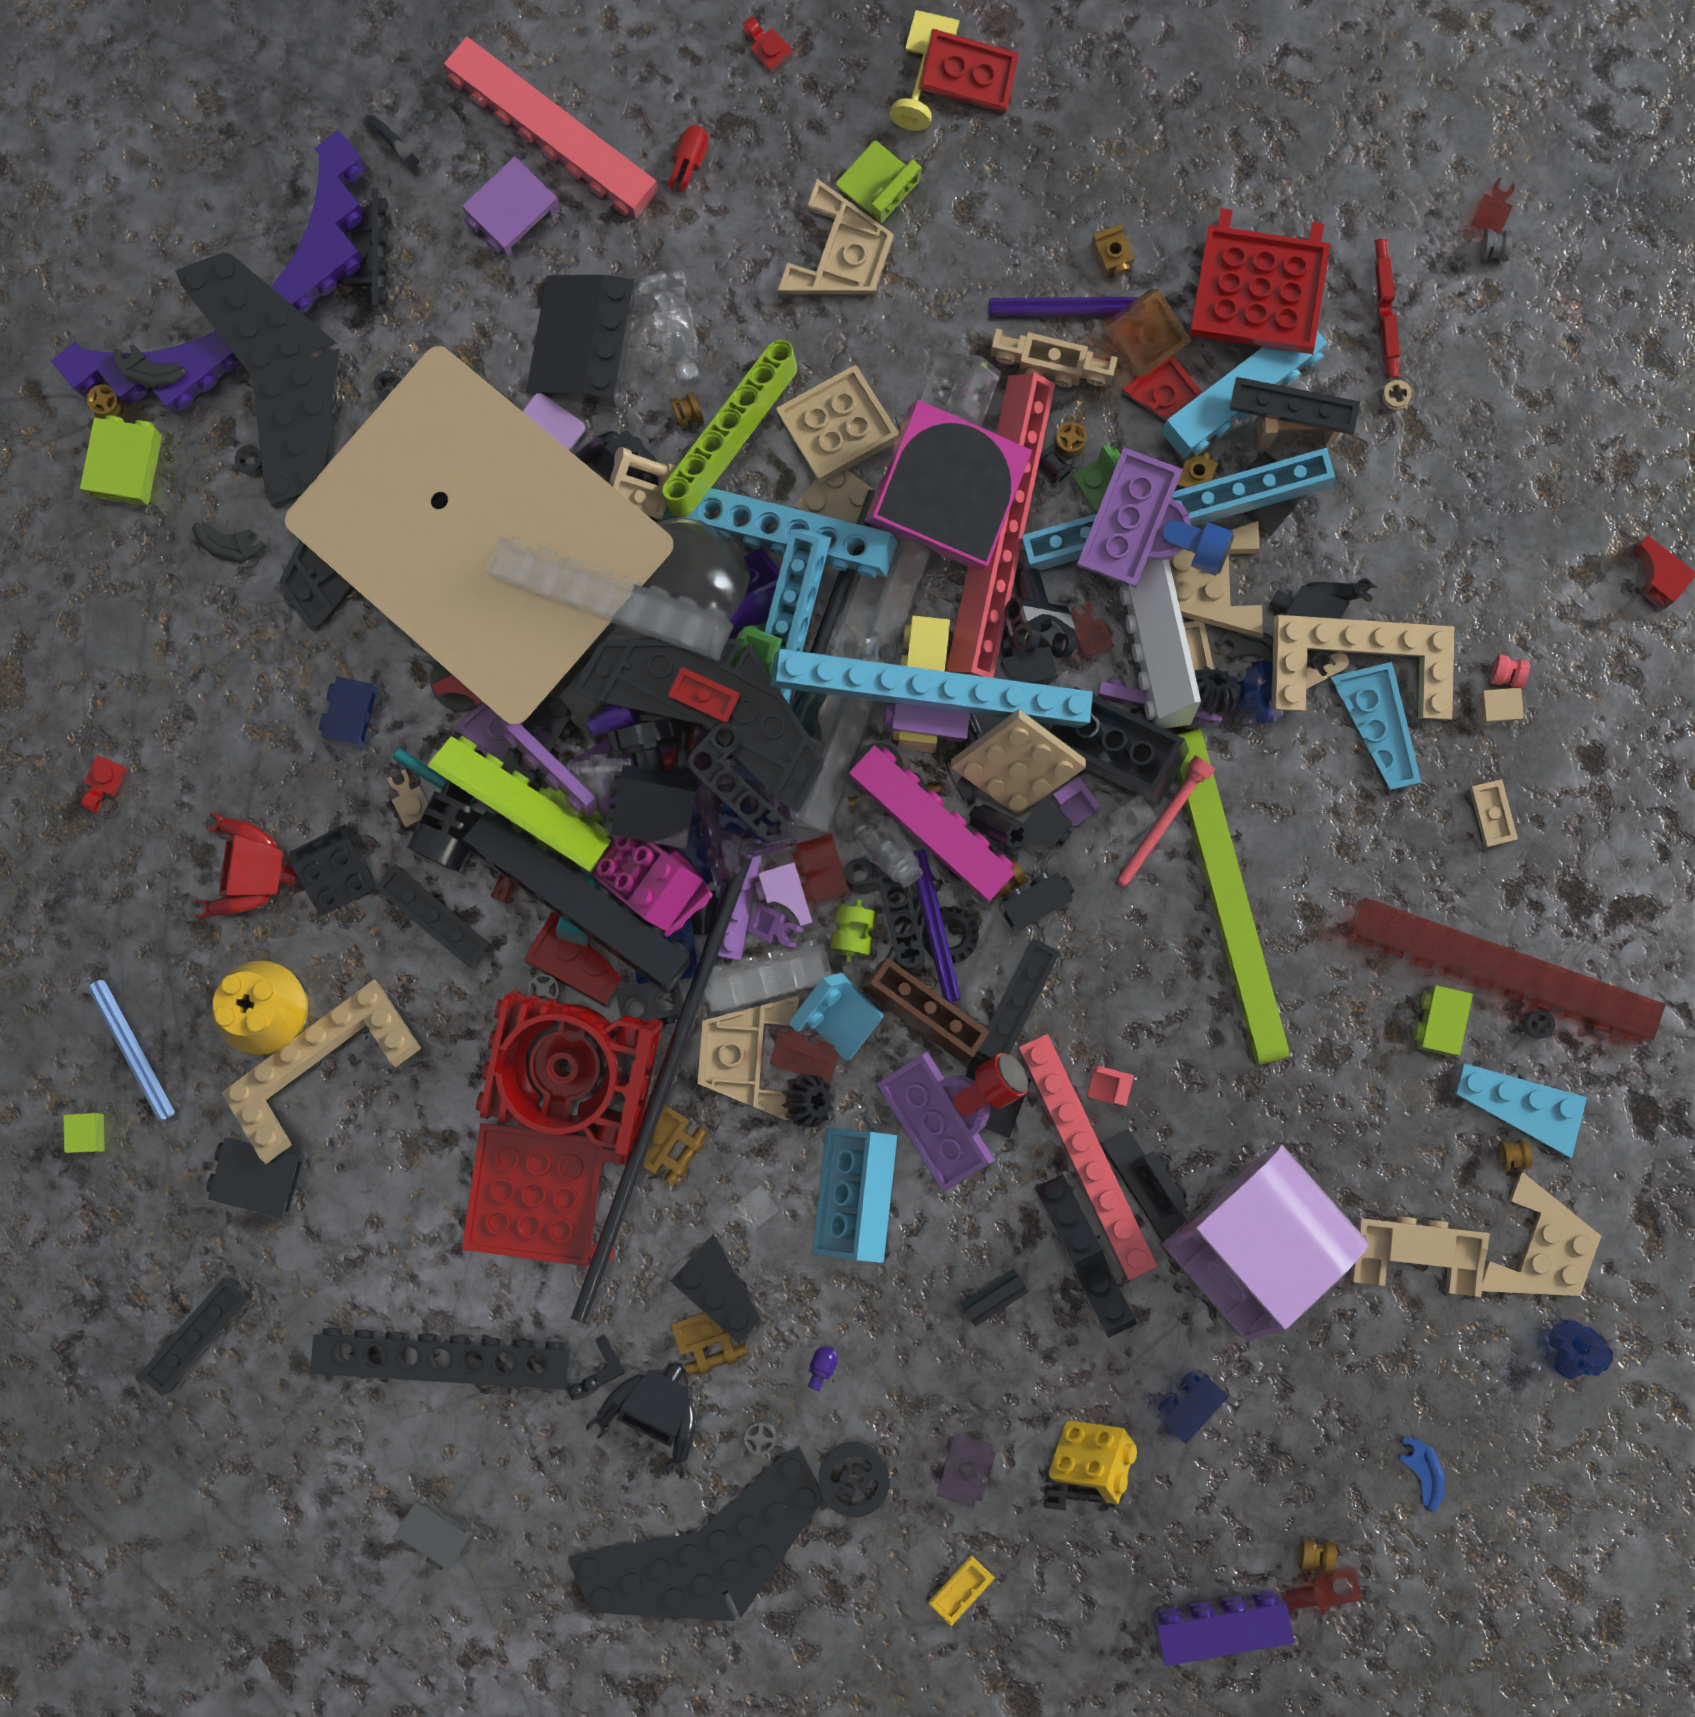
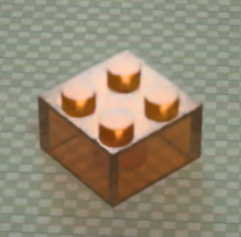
M1159 289L1148 290L1101 324V327L1133 376L1143 377L1192 342Z

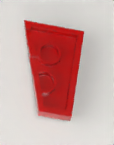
M1171 352L1121 391L1164 421H1167L1203 393Z

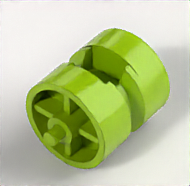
M856 899L855 905L852 906L838 905L834 923L838 926V930L832 934L830 950L842 952L843 955H846V962H852V957H856V955L870 956L873 938L869 935V932L875 930L877 912L864 909L861 906L862 900Z

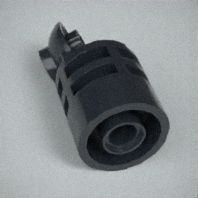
M476 749L474 750L475 752H477L485 758V755L482 753V751ZM447 779L440 793L433 792L406 848L461 874L471 854L466 849L463 838L483 815L471 810L469 804L473 795Z

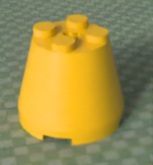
M251 961L232 969L218 984L212 1001V1018L219 1035L234 1049L251 1055H269L285 1047L302 1032L308 1016V999L299 980L287 968L269 961ZM242 1001L247 1003L254 1002V1007L245 1009L241 1007Z

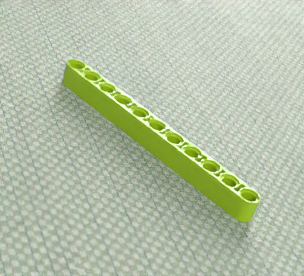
M1200 729L1176 734L1186 740L1189 748V753L1177 772L1180 787L1189 775L1187 773L1190 768L1188 764L1194 755H1197L1211 765ZM1212 774L1209 779L1205 778L1203 783L1199 782L1186 800L1185 805L1253 1055L1257 1065L1260 1066L1289 1058V1048L1215 777Z

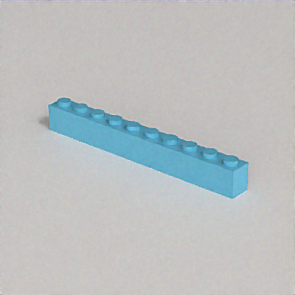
M1323 448L1174 491L1172 499L1181 503L1188 511L1191 526H1198L1335 487V474L1328 450ZM1097 514L1022 535L1031 568H1036L1040 571L1079 560Z
M779 649L773 656L770 687L1007 718L1020 709L1036 722L1081 728L1090 723L1093 695L1092 691Z

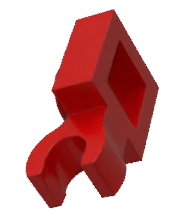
M752 16L742 23L744 26L742 31L754 43L750 47V52L769 73L773 72L792 55L793 49L773 28L765 33Z
M96 755L83 782L90 786L91 789L83 797L81 806L97 813L106 794L115 797L128 769Z

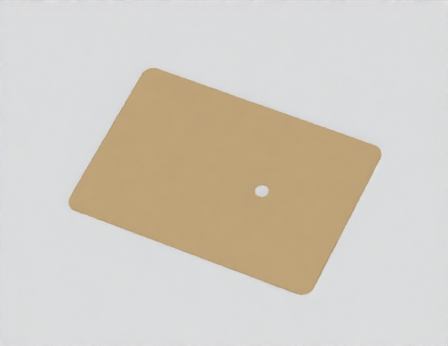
M442 346L430 348L285 515L286 527L503 720L513 725L524 722L673 550V539L669 533L453 353ZM438 492H443L448 497V503L442 509H435L431 505L433 495Z

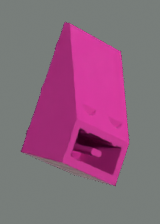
M620 836L616 837L590 874L642 918L666 932L703 881L700 876L657 844Z

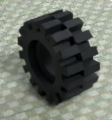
M944 906L940 908L943 925L946 923L957 924L963 933L962 941L954 947H949L952 962L955 964V962L965 960L973 953L979 940V928L975 918L967 913V910L957 908V906ZM924 924L922 940L925 949L933 958L926 924Z

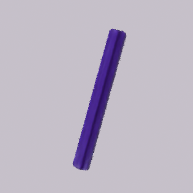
M1138 297L990 298L988 301V313L990 316L1137 315L1140 311Z
M924 849L914 850L910 852L909 857L942 995L949 1003L960 1000L961 996L927 854Z

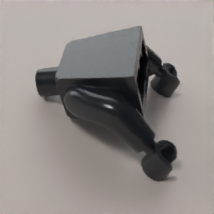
M627 430L621 434L616 431L602 433L574 454L586 465L594 461L593 465L608 480H610L615 465V453L620 447L630 449L632 454L657 462L656 458L643 446L641 439L633 436ZM631 466L628 467L626 475L659 486L658 475Z
M1363 578L1357 583L1312 582L1305 586L1302 585L1294 598L1278 589L1269 606L1289 616L1341 619L1350 604L1349 601L1362 598L1366 602H1371L1373 597L1367 591L1371 588L1376 589L1377 585L1367 578ZM1307 650V667L1317 669L1321 676L1327 675L1323 668L1325 665L1332 664L1335 666L1336 663L1327 652Z
M669 1363L663 1375L654 1370H649L646 1375L637 1374L629 1378L608 1396L599 1409L597 1417L587 1424L586 1430H590L594 1424H597L601 1429L597 1439L601 1438L609 1429L608 1423L618 1414L616 1420L668 1447H671L674 1441L673 1457L667 1463L666 1473L669 1474L670 1467L676 1465L681 1468L679 1478H682L685 1474V1461L688 1459L696 1428L695 1405L693 1400L688 1397L690 1390L679 1384L685 1371L680 1366Z

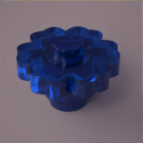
M1267 660L1255 661L1251 667L1246 668L1244 680L1238 682L1241 686V694L1235 707L1236 709H1242L1254 714L1256 722L1263 725L1276 723L1277 717H1282L1283 711L1271 710L1273 664Z
M1564 1319L1560 1325L1555 1324L1549 1333L1548 1343L1557 1350L1554 1368L1561 1376L1567 1379H1576L1577 1376H1581L1583 1373L1585 1375L1599 1376L1602 1371H1607L1613 1362V1351L1605 1345L1606 1340L1604 1337L1590 1327L1584 1328L1575 1320L1569 1321Z

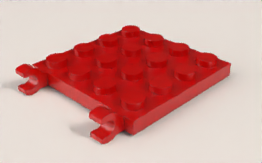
M1221 208L1218 226H1208L1190 336L1313 355L1331 244L1321 242L1324 223L1312 222L1308 240L1230 228L1233 210Z
M480 1123L462 1250L588 1267L590 1257H593L597 1246L592 1244L603 1162L626 1165L627 1156L614 1153L615 1150H607L605 1146L592 1144L589 1137L547 1134L530 1129ZM614 1247L612 1249L609 1260H613Z

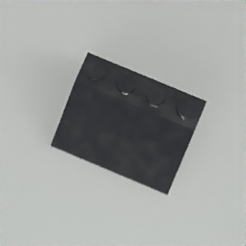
M610 275L546 276L526 394L536 395L537 393H542L549 398L617 408L637 294L634 279Z

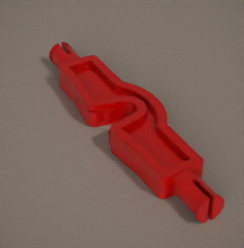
M1382 238L1374 240L1376 251L1374 265L1377 286V313L1381 330L1383 360H1386L1387 379L1400 377L1398 366L1400 352L1397 316L1392 313V302L1395 298L1391 257H1388L1387 239Z

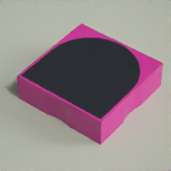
M917 400L907 410L893 446L890 465L879 482L864 522L891 532L903 539L923 543L940 555L977 571L989 565L1032 450L921 400Z

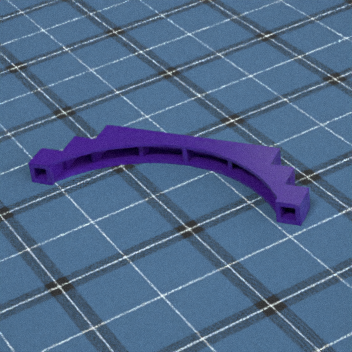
M339 130L335 131L314 148L319 154V176L315 202L308 226L285 270L271 286L272 289L302 314L312 307V302L318 297L332 292L337 286V282L345 275L350 276L354 274L364 261V258L343 232L346 229L356 227L361 222L362 216L366 213L344 185L359 179L367 165ZM216 330L199 339L179 346L142 352L147 359L155 364L177 363L180 367L185 368L187 372L186 377L174 385L152 388L164 405L173 413L188 408L193 403L194 397L202 391L206 392L213 388L220 376L225 372H232L241 364ZM73 342L51 360L69 385L82 396L86 393L88 394L94 386L100 385L101 381L105 379L118 397L129 405L144 398L147 390L150 388L149 386L128 381L116 365L113 353L84 349L76 342ZM122 353L123 359H127L131 355V353Z

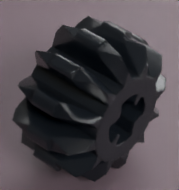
M1204 666L1202 670H1195L1201 699L1198 712L1204 711L1209 716L1217 714L1221 717L1225 713H1232L1241 694V686L1237 683L1238 678L1229 676V671H1220L1218 667L1210 669Z
M800 1074L796 1076V1079L787 1081L789 1090L782 1092L786 1097V1102L781 1105L788 1109L785 1118L793 1120V1125L810 1128L820 1126L821 1122L829 1120L827 1112L834 1110L830 1105V1100L835 1097L829 1093L831 1084L824 1082L823 1077L819 1075Z

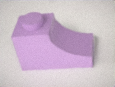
M795 862L758 873L761 881L755 882V886L760 900L766 899L768 906L775 904L786 908L795 916L802 928L813 925Z

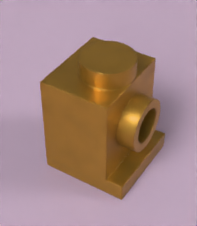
M1119 224L1093 234L1091 246L1104 277L1112 274L1114 277H1118L1131 270L1130 267H1133L1135 257L1125 236L1123 225ZM1116 247L1119 248L1120 253L1113 254L1110 251Z
M1203 451L1197 456L1194 453L1187 456L1175 491L1212 481L1218 462L1212 460L1213 455ZM1193 468L1203 470L1204 474L1201 476L1196 475L1193 472Z

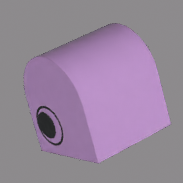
M1278 1144L1229 1181L1161 1245L1247 1342L1286 1330L1355 1264L1367 1249L1369 1242L1282 1144Z

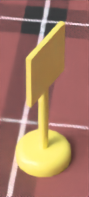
M915 11L905 50L923 54L911 99H899L890 108V119L899 127L912 131L925 130L929 127L932 119L931 111L925 104L919 101L921 90L918 87L930 32L934 28L956 35L960 20L923 11Z

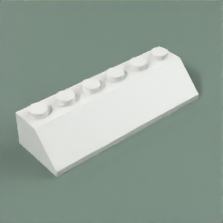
M1147 559L1137 587L1135 588L1124 583L1120 587V600L1122 605H1127L1129 614L1126 615L1127 631L1129 634L1133 633L1135 641L1132 644L1133 658L1135 662H1139L1141 672L1138 675L1141 691H1146L1148 701L1145 702L1146 717L1148 720H1152L1153 724L1163 729L1191 725L1201 699L1169 559L1162 561Z

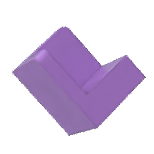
M1079 776L1054 793L1051 798L1061 813L1073 821L1072 827L1082 823L1101 807Z

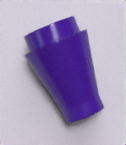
M609 704L593 717L587 719L589 729L594 736L630 727L632 723L637 721L634 709Z

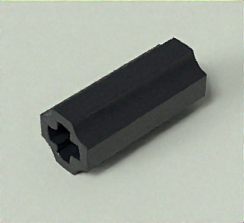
M986 804L974 806L969 813V826L1010 849L1018 846L1022 847L1027 840V826Z
M1013 1268L960 1304L976 1327L1029 1291Z

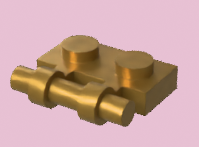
M664 1104L642 1166L656 1174L661 1165L664 1164L670 1168L664 1180L674 1186L680 1176L684 1177L689 1170L687 1165L695 1153H700L704 1147L702 1142L708 1135V1132L698 1126L692 1136L688 1135L684 1130L690 1120ZM680 1140L686 1145L678 1158L674 1160L668 1154L676 1142Z
M705 1313L671 1324L680 1355L693 1351L696 1359L684 1364L688 1376L699 1372L701 1375L711 1372L710 1368L725 1363L732 1365L738 1362L737 1359L749 1355L745 1343L742 1346L737 1345L733 1347L730 1340L731 1337ZM718 1342L721 1343L723 1351L709 1356L705 1355L703 1347Z

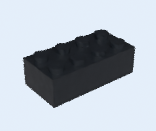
M1092 695L1089 724L1081 728L1053 724L1049 731L1086 759L1085 769L1157 804H1160L1189 753V748L1184 738Z

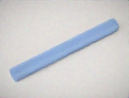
M103 980L95 981L88 986V990L156 1118L159 1121H164L172 1117L175 1111L106 982Z

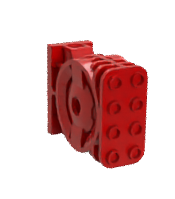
M512 990L506 994L503 1000L499 999L494 1011V1018L498 1019L496 1031L492 1030L488 1041V1049L492 1050L490 1061L485 1062L482 1071V1080H486L484 1092L479 1093L476 1102V1110L480 1111V1118L488 1119L489 1117H495L501 1123L512 1121L518 1123L519 1127L525 1128L527 1126L547 1134H568L583 1129L592 1144L614 1148V1153L627 1156L632 1149L644 1115L663 1021L653 1018L647 1021L623 1015L610 1023L603 1015L588 1007L577 1004H562L552 998L548 1000L540 999L539 995L535 994L527 996L517 990ZM555 1020H560L558 1030L544 1036L535 1045L530 1057L529 1068L531 1077L537 1088L545 1094L543 1107L539 1106L540 1092L535 1088L528 1074L527 1055L536 1036L543 1030L554 1026ZM590 1033L604 1051L606 1074L599 1090L589 1099L579 1103L577 1115H571L574 1100L585 1096L592 1090L601 1074V1054L593 1040L587 1036ZM627 1054H632L636 1057L633 1060L631 1074H627ZM559 1059L568 1060L571 1063L572 1071H562L559 1067ZM622 1092L626 1098L623 1112L608 1109L619 1093Z

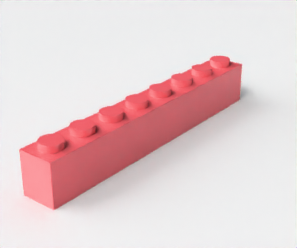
M467 36L444 63L448 74L447 79L452 85L460 90L463 87L471 93V98L483 108L487 105L495 111L494 115L499 121L507 126L511 123L519 129L517 132L528 143L534 141L542 147L541 151L550 160L555 162L558 159L566 165L565 170L571 176L578 180L581 177L589 183L588 187L601 198L605 195L612 200L613 207L621 214L626 216L629 213L637 219L659 192L657 181Z
M1046 1034L1018 1047L1017 1050L1125 1279L1131 1280L1158 1267L1049 1035Z

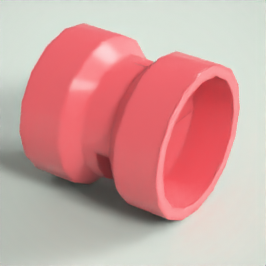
M1499 653L1492 667L1490 683L1499 686L1507 684L1511 688H1521L1522 691L1529 675L1530 661L1523 659L1511 660L1508 655Z

